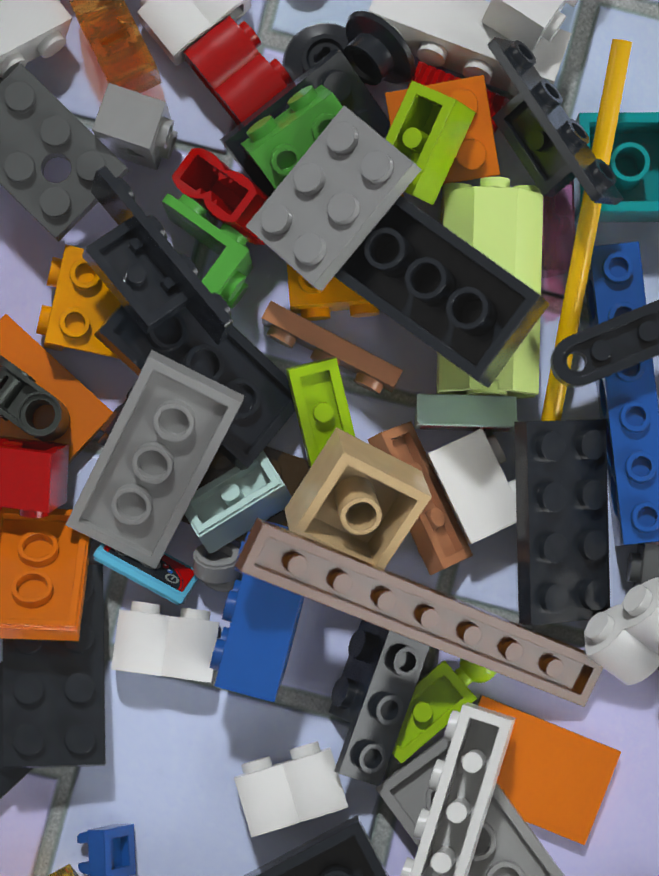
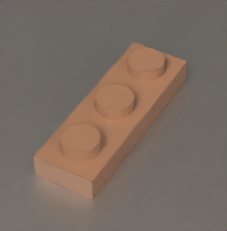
M270 301L261 318L262 324L269 328L266 334L268 337L291 349L295 342L313 351L310 359L313 361L336 357L338 366L340 365L357 374L353 380L355 383L373 393L380 394L383 388L393 392L402 375V369L273 301Z
M409 421L367 439L370 445L423 472L432 497L410 529V533L429 574H435L473 556L434 469L426 457L427 454L412 422Z

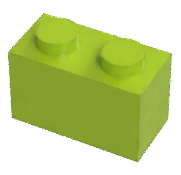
M411 81L386 136V140L422 169L404 192L434 205L476 112L458 100L414 81Z

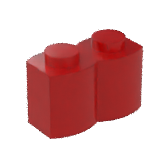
M228 16L186 49L183 54L186 63L238 126L292 82V79L277 59L274 58L268 62L260 54L257 48L262 43L254 30L245 21L238 25Z
M192 148L172 175L176 187L183 194L200 204L211 216L241 233L248 242L255 245H265L246 225L270 196L246 176L233 171L210 151L202 148Z

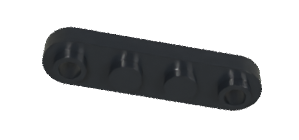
M659 299L563 339L553 350L550 359L551 370L555 378L568 387H584L659 356ZM570 354L580 355L584 360L583 370H571L567 365V357Z

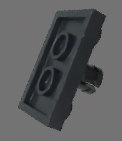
M332 50L220 139L248 179L268 196H271L275 191L274 187L262 170L250 158L241 143L249 138L247 131L256 122L269 115L275 119L289 109L288 100L303 88L312 85L316 89L318 86L323 85L333 92L342 107H347L383 138L387 136L391 128L388 117L341 50Z

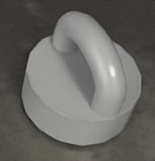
M228 543L217 551L208 553L203 544L198 546L193 552V573L211 589L229 592L233 589L235 580H239L241 572L234 571L239 547Z

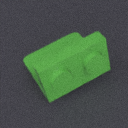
M310 85L297 92L287 102L290 106L289 109L275 119L269 115L256 122L247 131L249 138L241 143L275 190L342 109V105L333 92L323 85L318 86L316 89Z
M167 193L161 202L168 218L220 255L201 281L211 293H218L228 306L233 309L247 291L249 285L245 283V280L253 269L250 249L245 245L248 240L228 224L223 223L220 228L214 226L205 217L207 211L187 195L182 194L178 200Z

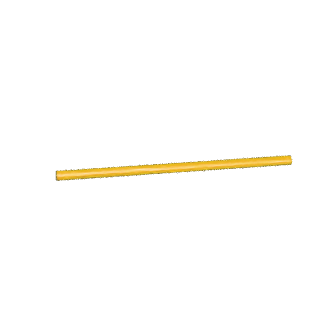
M612 39L591 150L597 159L604 161L608 166L610 164L632 47L631 41ZM585 190L582 197L555 347L566 337L578 333L602 206L600 203H594ZM570 354L567 357V365L570 369L572 365L573 354ZM551 368L541 421L561 420L567 386L555 378Z

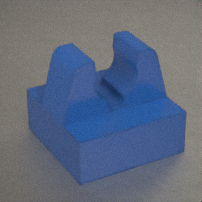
M114 824L89 829L78 834L77 843H87L89 861L78 863V869L81 873L89 876L136 875L134 824Z

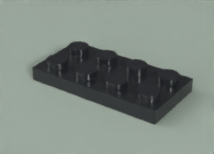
M120 304L94 333L97 339L138 376L150 352L153 350L244 395L242 404L218 448L241 471L250 467L295 412L287 376L233 325L226 340L217 345L185 307L145 334Z
M606 419L514 422L519 624L532 626L590 620L595 614L610 608Z
M103 564L88 565L79 641L2 639L3 769L105 766Z

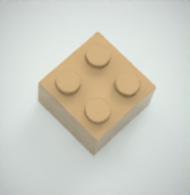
M336 427L284 510L289 531L385 569L432 496L422 471Z

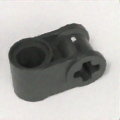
M0 355V417L6 421H11L20 429L41 441L59 439L66 433L69 427L70 415L67 407L60 400L37 385L35 379ZM42 405H52L55 411V418L52 424L44 429H36L32 422L35 410Z

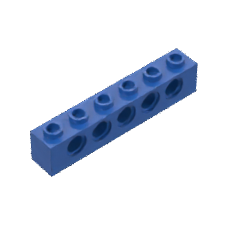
M639 241L594 246L586 286L590 327L646 305ZM652 358L596 381L600 419H606L607 483L615 547L659 542V408Z

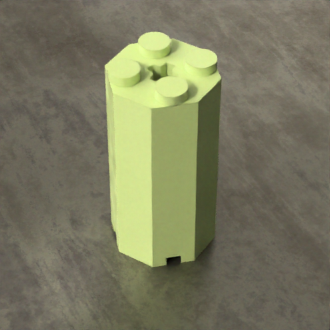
M484 177L480 179V186L473 187L466 183H446L442 185L441 224L541 295L543 194L535 185L510 187V179L505 177ZM540 318L489 388L473 379L437 352L436 394L514 396L517 399L535 398L539 394Z

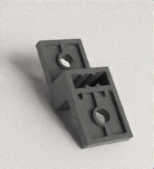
M20 63L5 79L0 77V185L59 242L99 202L91 193L95 172L106 166L115 177L120 176L123 178L129 170ZM53 158H65L71 164L69 176L64 181L58 183L45 179L44 167L46 163Z

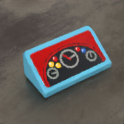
M103 543L99 545L93 555L95 557L94 560L176 605L185 604L198 580L193 573V567L165 552L156 569Z

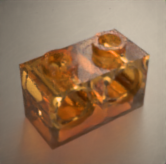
M124 0L69 1L108 83L138 93H142L162 83L158 68Z

